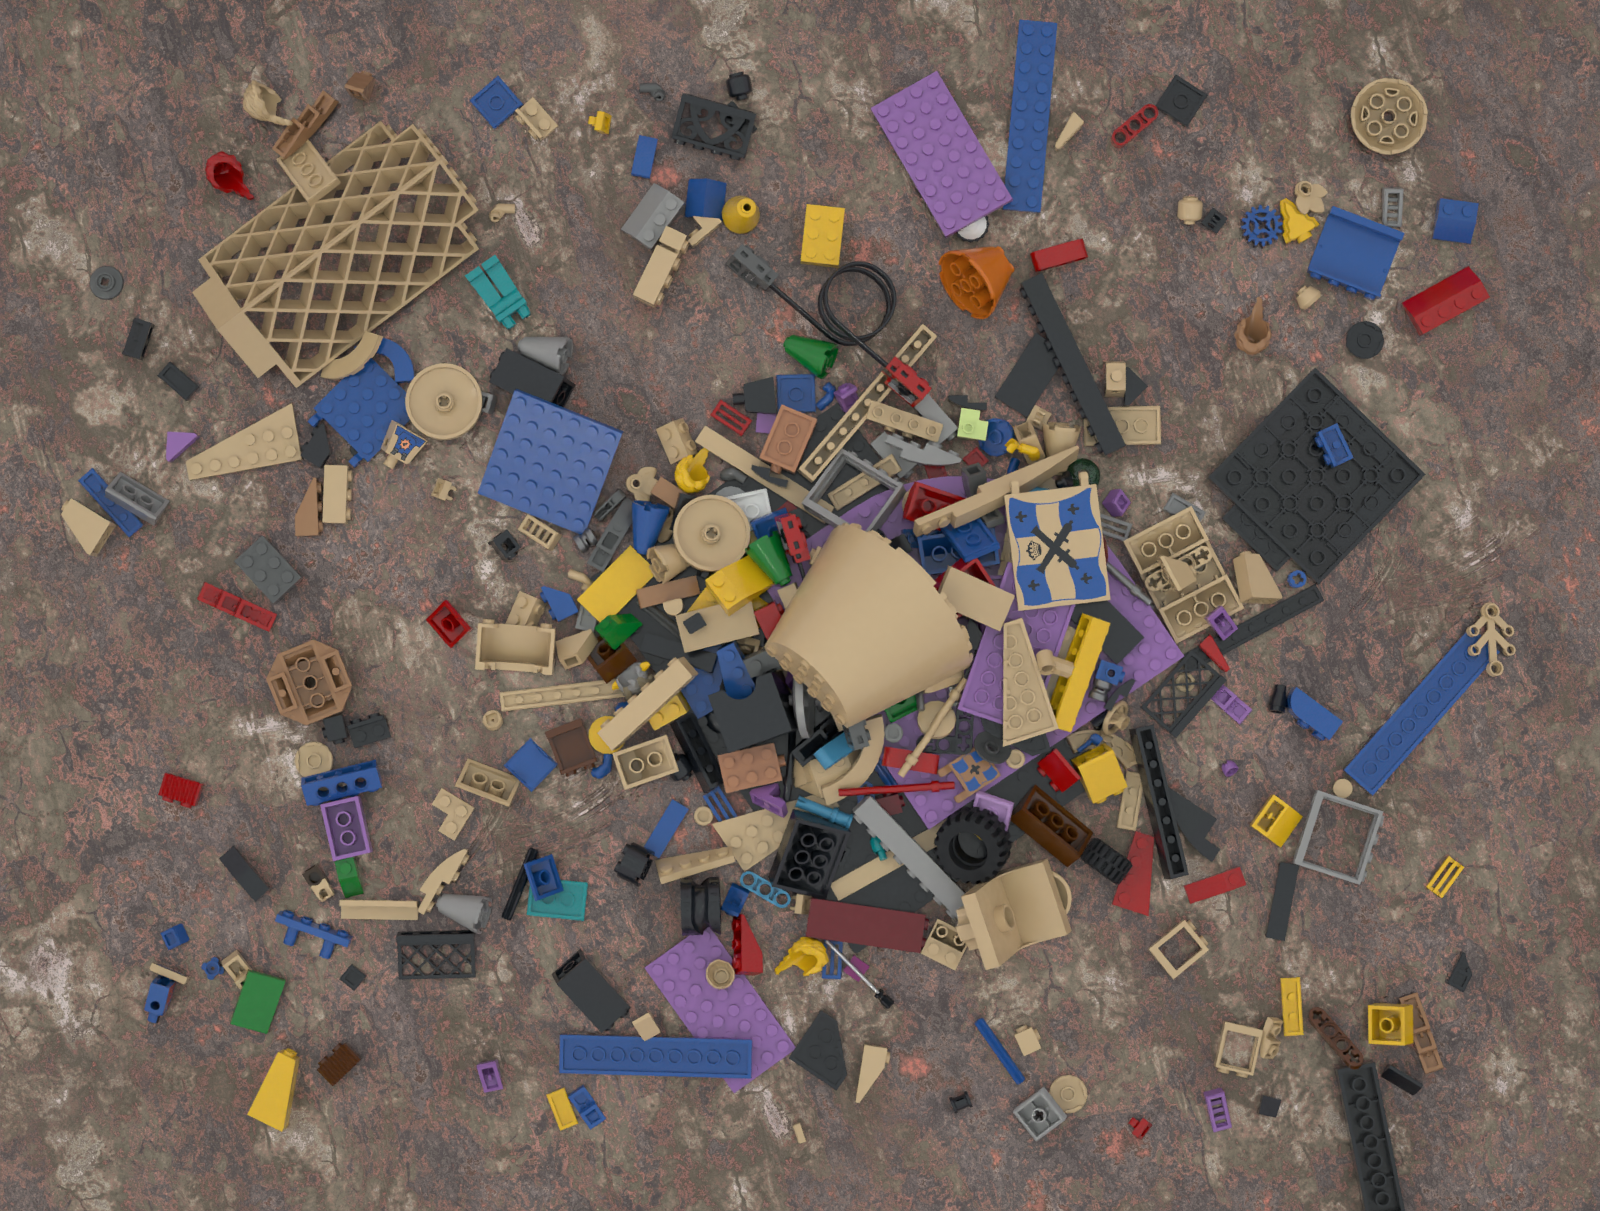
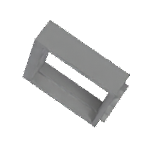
M841 448L805 497L802 505L806 511L834 528L838 525L841 526L843 523H848L817 504L844 465L848 463L894 491L866 530V532L869 530L877 531V529H881L906 493L903 486L904 483L900 482L896 477L892 479L881 468L877 470L868 460L864 459L862 461L857 458V454L853 451L847 452Z
M1315 790L1292 863L1360 885L1361 881L1364 882L1367 876L1365 868L1367 863H1371L1373 857L1371 849L1378 842L1379 834H1377V831L1384 823V811ZM1323 799L1374 815L1354 877L1303 861Z

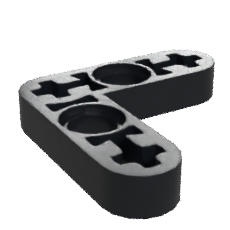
M958 701L956 706L955 736L942 738L949 741V748L946 750L940 749L938 744L942 739H936V750H932L933 745H927L926 749L922 752L968 754L972 750L974 715L967 713V716L971 715L970 719L966 717L959 718V715L963 716V711L957 709ZM967 721L970 724L969 730L961 731L959 729L960 722ZM958 734H970V738L966 737L965 739L969 747H966L964 751L961 750V747H958V744L962 743V737H958ZM921 735L917 738L916 746L919 744L924 735Z

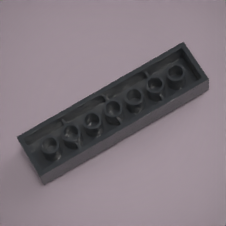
M1371 1060L1363 1062L1359 1069H1350L1347 1065L1336 1067L1334 1069L1363 1211H1405L1376 1064Z

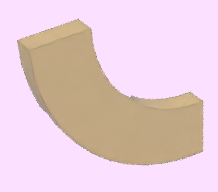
M365 331L358 346L347 356L335 359L323 367L320 377L338 380L356 374L365 367L364 365L370 358L374 357L383 336Z
M1083 730L1065 737L1075 754L1078 752L1076 749L1086 743L1092 734H1098L1103 738L1099 745L1106 743L1112 748L1116 759L1125 770L1137 764L1133 747L1115 734L1106 735L1102 730ZM1091 743V745L1084 750H1090L1097 746Z

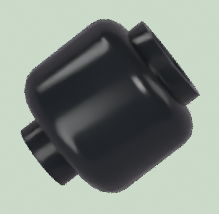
M743 71L730 74L726 80L729 96L731 98L736 97L737 101L747 99V94L753 91L750 77L748 74H744Z
M674 753L679 771L669 774V776L674 781L682 780L684 782L692 776L693 766L684 754Z

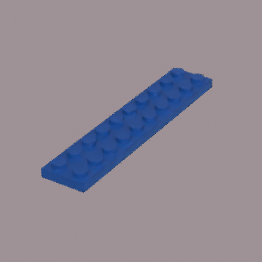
M1019 20L1004 184L1013 201L1004 205L1002 210L1041 213L1057 23Z
M1471 628L1472 634H1475V630ZM1465 632L1343 769L1370 795L1373 796L1484 671L1489 663L1488 642L1482 647L1479 655L1470 656L1467 651L1470 645L1478 641L1481 637L1480 634L1475 637H1469ZM1473 647L1472 651L1476 653V649Z
M560 1034L559 1073L751 1079L752 1039L653 1036L644 1041L641 1036Z

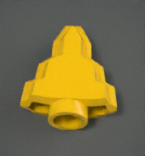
M1287 198L1280 201V213L1284 218L1282 222L1284 233L1282 236L1285 243H1290L1296 239L1298 243H1301L1312 237L1310 231L1319 226L1316 219L1309 217L1308 214H1302L1296 205Z

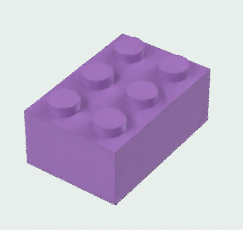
M360 796L320 805L333 861L373 852Z

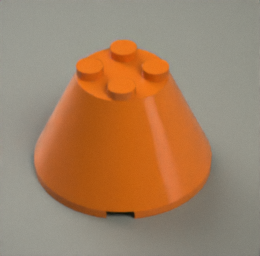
M999 246L951 250L943 254L939 260L942 270L939 275L947 294L962 311L966 309L972 314L971 317L976 319H986L994 312L1014 272L1013 265L1009 263L1004 255V250Z

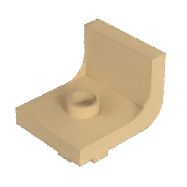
M1048 858L1000 871L987 882L982 883L980 881L961 896L964 906L956 910L958 916L956 929L960 941H964L967 944L969 951L979 949L985 970L1000 967L1016 952L1027 946L1065 936L1072 931Z

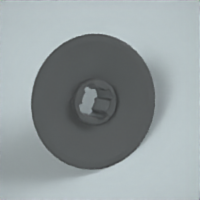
M102 266L92 273L89 285L96 297L110 300L121 293L124 280L122 274L116 268ZM103 279L109 280L108 286L102 285Z

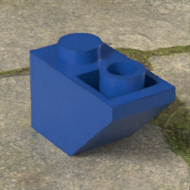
M546 586L541 587L543 592L540 593V596L544 603H549L551 609L548 611L553 620L557 619L558 622H561L579 613L570 594Z

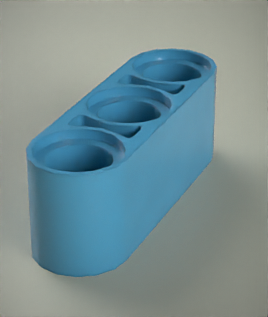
M842 733L813 755L822 767L827 770L855 750L848 747L845 734Z
M746 871L741 875L740 883L744 888L777 907L785 908L790 904L791 897L787 891L772 887L770 881L752 871ZM747 874L754 877V883L751 885H746L743 881L744 876ZM763 884H768L771 887V892L767 895L760 892V886ZM783 893L787 896L788 900L785 904L777 902L776 898L779 894Z

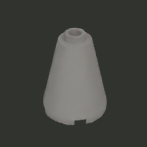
M524 337L518 343V351H520V355L563 375L569 367V364L566 363L567 359L572 357L573 341L568 337Z
M444 893L442 896H439L436 907H438V911L470 931L481 934L482 932L479 930L481 927H486L490 918L492 907H488L489 902L492 903V899L487 896Z

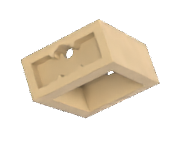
M1184 919L1181 920L1147 948L1172 979L1176 978L1209 950L1206 947L1209 943L1202 935L1200 937L1197 936L1194 932L1196 927L1190 920L1187 922ZM1184 927L1201 949L1175 970L1158 948Z
M1223 1021L1214 1066L1218 1068V1071L1229 1074V1070L1235 1071L1237 1076L1248 1078V1075L1253 1076L1263 1030ZM1228 1030L1255 1036L1248 1068L1221 1063Z

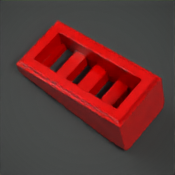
M1210 634L1207 635L1198 644V647L1223 672H1227L1230 668L1213 637Z

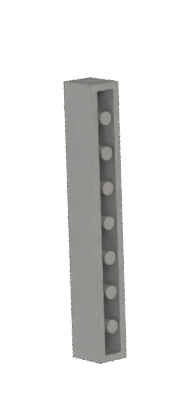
M866 795L852 809L855 813L853 815L855 820L859 824L864 823L868 827L866 829L873 838L877 836L881 840L879 844L887 852L891 850L895 854L893 858L899 865L904 864L908 868L906 870L913 879L917 877L921 881L919 885L926 892L930 890L935 895L932 898L938 905L941 906L943 904L947 908L946 912L953 920L955 918L958 919L956 910L964 906L961 896L966 892L871 795Z

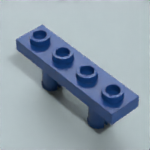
M289 910L280 911L276 916L275 922L288 927L283 941L284 944L294 946L299 931L317 936L324 940L319 956L325 959H330L335 944L348 947L353 938L345 930L338 929L336 931L331 929V926L328 924L314 923L311 918L305 916L300 918Z

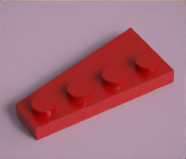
M1135 831L1127 855V859L1133 866L1120 885L1117 886L1112 901L1113 905L1149 916L1154 837Z

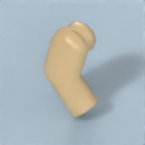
M497 204L489 213L490 220L498 222L505 213L515 214V204Z

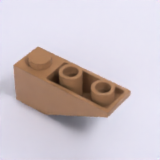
M313 478L295 515V536L297 537L321 536V532L324 531V523L320 520V513L323 512V502L319 501V493H322V482H319L318 478Z

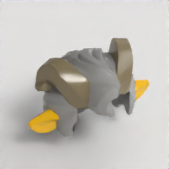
M646 661L633 663L616 678V681L612 684V690L620 689L624 692L623 696L627 700L634 694L638 695L641 693L640 689L646 683L650 682L651 684L654 681L653 675H648L647 672L650 663Z

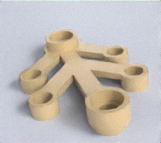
M1488 602L1481 607V617L1474 625L1466 629V633L1469 637L1477 636L1480 632L1479 629L1485 623L1487 624V630L1475 644L1468 647L1467 651L1470 656L1479 655L1482 647L1488 642L1489 663L1486 666V671L1490 676L1495 677L1501 675L1504 670L1502 663L1497 661L1496 642L1503 648L1502 652L1507 657L1514 655L1516 649L1503 638L1513 636L1514 628L1499 616V607L1494 603ZM1495 623L1501 628L1502 636L1495 630ZM1471 628L1475 630V634H1472ZM1473 647L1476 649V653L1472 651ZM1508 647L1510 648L1511 653L1507 652ZM1491 666L1495 668V672L1492 671Z

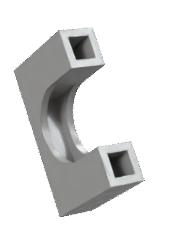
M929 394L913 407L921 417L943 424L939 440L934 443L941 445L946 439L950 442L957 435L958 427ZM884 431L870 443V446L882 460L893 454L902 468V471L897 473L896 476L899 479L903 477L907 479L914 473L912 469L916 465L921 467L922 464L899 458L902 450L885 443L888 435Z

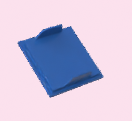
M530 738L504 766L532 792L558 764Z

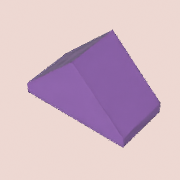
M167 432V461L172 463L200 437L195 433Z
M1217 606L1204 618L1223 641L1238 629L1222 606Z
M498 1059L478 1063L477 1070L484 1093L503 1089Z

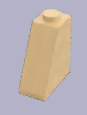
M1245 551L1233 559L1240 603L1272 604L1282 599V594L1260 554H1252L1251 551Z

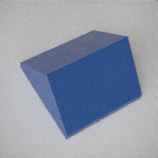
M707 178L689 179L685 217L718 218L723 221L722 210L725 205L727 183Z
M552 854L524 863L535 901L564 891Z

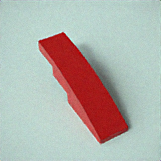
M206 582L203 583L197 600L268 632H270L277 614Z

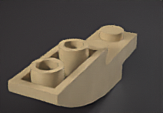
M463 849L453 854L430 874L420 889L426 895L417 910L419 913L424 915L426 912H431L435 905L433 899L436 895L439 896L444 889L443 882L451 884L452 881H457L460 875L458 870L461 864L465 866L470 857L467 854L469 852L468 849Z

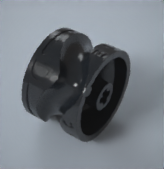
M692 877L681 878L682 936L703 935L704 930L708 927H711L714 932L721 935L720 877H708L701 885L696 884Z

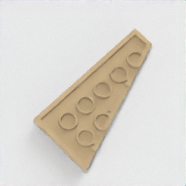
M815 795L804 797L826 806L824 798L821 799ZM797 800L786 802L788 813L784 818L766 809H762L712 825L726 846H731L735 859L745 872L779 848L793 809L807 813L810 812L798 807L796 808ZM835 802L833 804L827 805L826 807L833 809L836 807L838 808L839 805L837 802Z

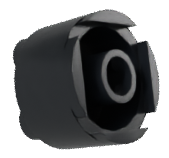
M633 842L631 845H625L622 852L624 857L621 862L618 861L614 872L617 873L618 878L639 887L641 884L638 882L640 879L644 880L653 862L650 856H654L655 852Z

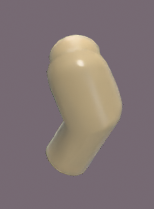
M570 569L568 572V578L583 583L581 586L583 591H586L593 583L582 572Z

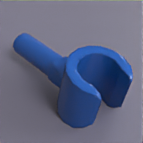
M1094 733L1086 743L1076 750L1080 753L1090 746L1091 743L1098 746L1103 738Z

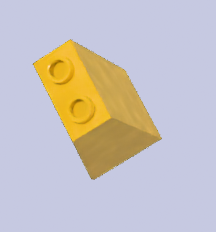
M289 1048L282 1049L277 1053L247 1114L281 1132L287 1129L289 1125L300 1057L296 1056L297 1052Z

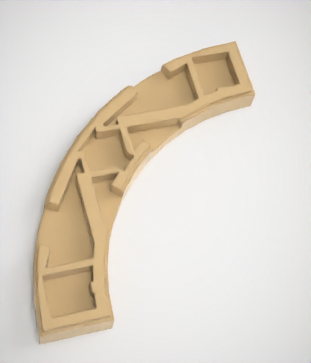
M882 714L865 719L867 725L864 728L868 729L871 740L868 741L870 746L862 748L861 753H859L856 761L851 766L852 768L845 775L821 786L826 806L847 797L839 796L838 789L858 788L874 771L884 744Z

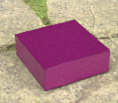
M855 955L850 960L863 975L870 967ZM846 965L843 971L859 982L861 978Z

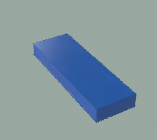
M672 799L644 847L654 851V856L660 858L689 809Z

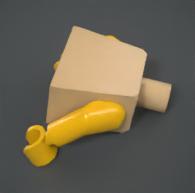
M1031 420L1013 427L1018 442L1012 438L1005 444L1006 450L1009 453H1013L1018 449V452L1024 454L1028 465L1046 458Z

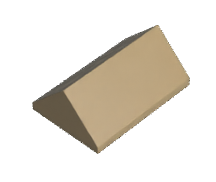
M467 759L455 787L511 807L520 781L513 775Z

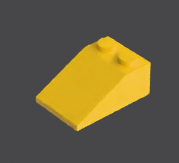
M749 556L720 569L705 580L706 588L728 617L775 585Z

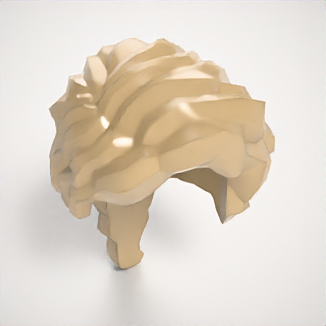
M252 80L243 94L244 110L251 117L261 121H269L282 126L292 125V121L276 116L277 103L282 101L280 96L273 89L256 80Z

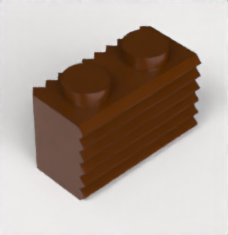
M347 1042L343 1045L339 1043L332 1049L334 1054L331 1057L325 1056L318 1063L320 1067L317 1071L332 1086L341 1080L362 1059Z

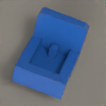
M732 883L721 910L725 911L728 915L738 917L750 890Z

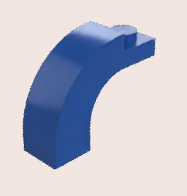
M383 338L375 354L384 355L392 361L396 383L411 382L416 374L410 356L397 343Z

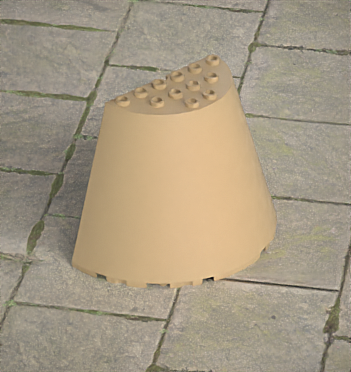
M843 523L831 531L764 646L767 654L775 657L779 661L780 666L785 671L788 670L798 684L804 683L808 687V694L813 698H817L821 702V706L827 712L830 711L835 716L836 721L846 728L967 669L973 660V654L969 653L972 649V644L969 641L968 631L964 625L960 627L957 621V610L949 602L946 594L943 591L939 594L936 588L933 587L936 584L933 578L900 547L896 550L889 545L892 542L891 540L882 537L874 530L866 532L861 529V525L855 523L850 525Z

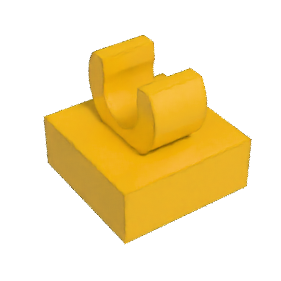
M597 111V117L589 116L588 124L594 126V130L601 134H609L612 116L606 112Z

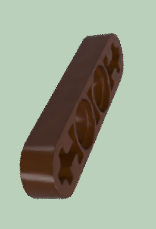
M1312 1008L1308 1016L1310 1024L1350 1069H1359L1363 1065L1364 1060L1359 1049L1322 1008ZM1314 1014H1321V1021L1324 1023L1322 1026L1319 1019H1313ZM1326 1027H1333L1335 1033L1327 1035L1324 1029ZM1344 1041L1348 1047L1341 1050L1337 1047V1043ZM1350 1050L1354 1058L1358 1057V1063L1355 1061L1351 1062V1056L1348 1054Z

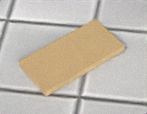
M309 139L287 159L281 156L276 159L310 206L341 184L340 180Z
M1160 406L1108 407L1126 445H1161ZM1084 419V446H1095L1094 444L1097 442L1094 436L1090 437L1086 429L1089 425L1086 419Z
M948 566L938 589L939 594L942 591L946 594L949 602L957 610V613L997 631H1001L1015 595L951 566Z
M749 602L729 617L720 605L675 615L684 653L759 635L752 602ZM696 613H700L707 626L702 627L693 634H689L683 621Z

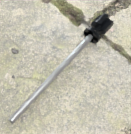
M829 940L825 941L876 993L874 997L876 999L880 998V1003L886 1009H889L894 1004V1001L887 994L883 995L884 991L882 989L878 990Z

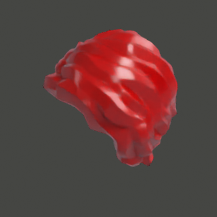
M220 151L207 159L205 168L206 178L215 189L225 193L234 191L248 200L254 199V196L250 194V190L243 182L244 173L241 163L237 161L236 156Z

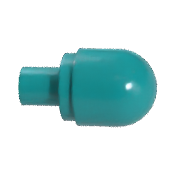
M877 836L875 838L871 837L870 845L873 852L878 854L880 861L886 860V850L879 844L881 840Z

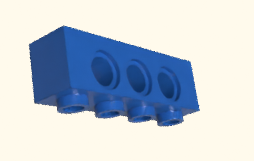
M371 760L302 777L301 787L307 806H318L325 801H338L342 797H354L362 792L377 791L379 788H382V779L377 761ZM364 778L365 781L358 782L356 779ZM344 782L347 785L339 786L338 783ZM326 787L328 790L321 791L319 788Z

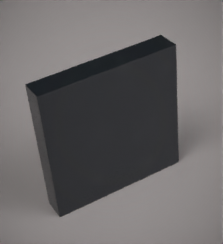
M1175 75L1155 106L1158 110L1187 128L1208 95L1178 75Z

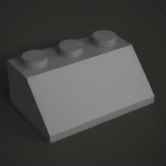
M653 183L621 230L650 251H653L659 243L665 227L671 226L684 208L685 202L668 190Z

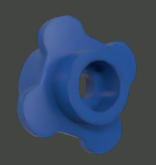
M217 957L211 958V961L204 962L201 966L209 980H213L216 975L224 973V967L220 966Z

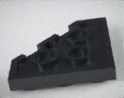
M980 717L983 729L1003 740V724ZM1046 733L1010 744L1031 756L1051 751Z
M821 1010L789 1059L836 1091L846 1078L847 1070L837 1020Z

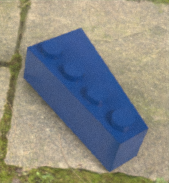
M735 640L719 647L716 652L726 694L734 699L747 698L755 689L756 678L750 677L743 662L745 656L739 644Z

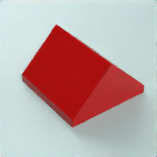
M447 599L426 619L450 648L454 647L473 630Z

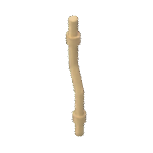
M964 677L957 687L948 694L949 698L935 716L924 737L914 751L906 757V762L897 773L904 778L912 765L915 766L918 762L917 758L930 742L942 719L955 701L958 702L967 681Z

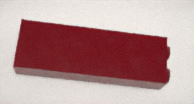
M811 898L806 937L920 953L926 944V938H923V931L928 929L929 919L925 918L926 914Z

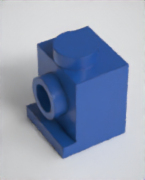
M1100 660L1094 678L1117 686L1118 682H1123L1125 672L1122 671L1123 667ZM1110 669L1115 672L1113 677L1108 676Z

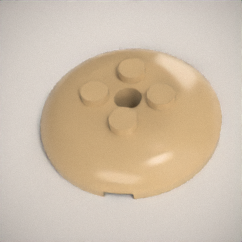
M1378 79L1366 85L1356 96L1351 109L1352 128L1359 141L1370 150L1380 154H1398L1413 147L1424 134L1427 124V106L1420 92L1408 82L1400 79ZM1384 113L1392 114L1393 121L1384 120Z

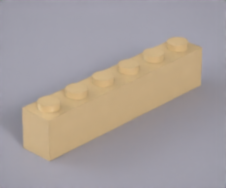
M685 657L673 658L667 664L669 667L665 671L660 670L654 676L655 680L651 684L650 682L646 683L640 689L642 692L638 696L636 694L627 701L628 705L625 708H619L614 713L615 717L611 721L608 719L600 726L602 729L597 734L612 751L626 742L698 675V672Z

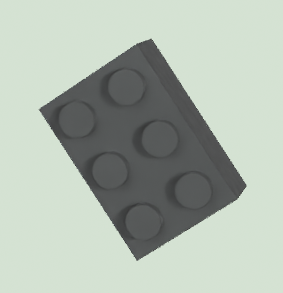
M263 535L234 561L273 604H277L304 579Z

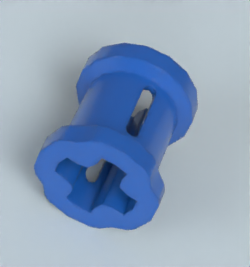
M1300 570L1293 571L1288 575L1287 582L1292 588L1302 587L1306 583V575ZM1298 574L1301 582L1295 584V580L1292 577Z

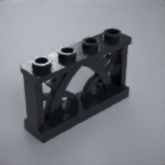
M682 93L671 138L675 139L674 143L685 145L687 142L693 144L692 148L704 150L705 147L712 149L711 153L721 156L722 153L730 154L729 158L740 161L741 158L746 157L758 113ZM686 102L690 103L691 117L682 119ZM702 109H706L708 111V115L706 117L698 118V115H702ZM716 111H719L720 121L728 131L718 137L710 138L703 130L700 122L709 120ZM727 116L733 118L732 122H729L734 124L732 127L725 122ZM745 119H748L750 122L745 136L738 129L742 126ZM687 121L693 122V125H689L686 128L691 129L692 134L690 136L683 135L680 130L681 125ZM733 134L739 135L743 143L739 149L730 147L731 141L737 144L736 138L732 136ZM697 135H699L704 142L695 140L694 138ZM724 141L725 148L716 146L715 144Z

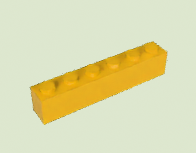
M1084 613L1081 614L1065 659L1074 664L1072 675L1069 678L1059 675L1050 700L1058 728L1071 732L1075 725L1076 717L1082 706L1084 695L1088 689L1092 673L1095 670L1097 659L1102 651V646L1111 624Z

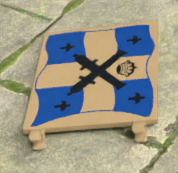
M1087 472L1079 473L1080 486L1025 493L1019 492L1018 480L1010 481L1011 494L1004 495L1018 611L1111 600L1096 484L1089 485Z

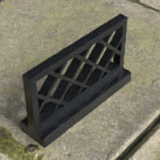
M1190 650L1140 708L1174 738H1177L1227 680L1194 651ZM1191 656L1198 661V669H1187V660ZM1202 670H1209L1214 675L1209 682H1201ZM1187 671H1198L1199 682L1188 683ZM1177 672H1185V683L1174 684V675ZM1199 684V694L1197 696H1189L1188 685ZM1185 685L1186 697H1175V686ZM1172 686V698H1162L1161 690L1163 687ZM1194 698L1192 702L1189 704V699ZM1175 699H1186L1187 707L1185 710L1176 711ZM1162 700H1173L1174 711L1163 712ZM1151 701H1159L1160 712H1151L1147 706ZM1174 713V722L1170 727L1163 722V714Z
M470 930L397 933L399 980L476 978L474 932ZM446 944L453 949L447 957L438 950L442 945ZM462 944H470L471 951L466 956L458 950ZM409 945L415 951L407 957L402 953V946ZM423 945H429L434 949L428 957L420 951ZM435 952L444 959L438 966L430 960ZM454 952H457L463 958L457 966L448 959ZM416 953L425 959L418 967L410 960ZM446 961L454 968L450 973H444L439 969ZM464 961L471 965L472 973H463L459 969ZM407 962L416 969L412 974H403V966ZM426 962L434 968L431 974H425L420 969Z

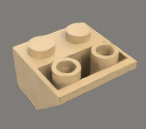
M937 919L920 953L956 970L967 948V944L964 941H960L956 927Z

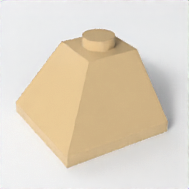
M1164 555L1156 556L1173 591H1180L1196 581L1194 576L1197 574L1192 565L1189 566L1185 562Z

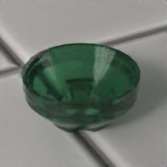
M1081 458L1068 466L1067 471L1072 473L1073 478L1072 487L1080 486L1078 472L1082 469L1089 472V485H1098L1100 471L1093 461Z

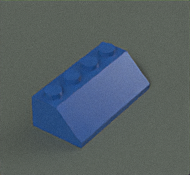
M989 528L990 532L996 538L995 528ZM944 533L917 537L921 567L930 576L942 574L947 570L948 566H952L961 559V556ZM998 550L978 557L983 567L1000 564Z

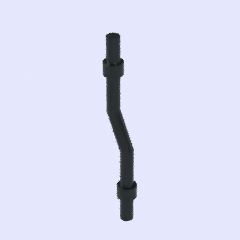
M796 730L788 733L786 775L783 777V800L791 801L792 785L794 786L795 778H793L795 757L791 751L796 746Z

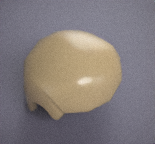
M716 959L709 963L706 969V980L713 988H728L735 979V971L727 961Z

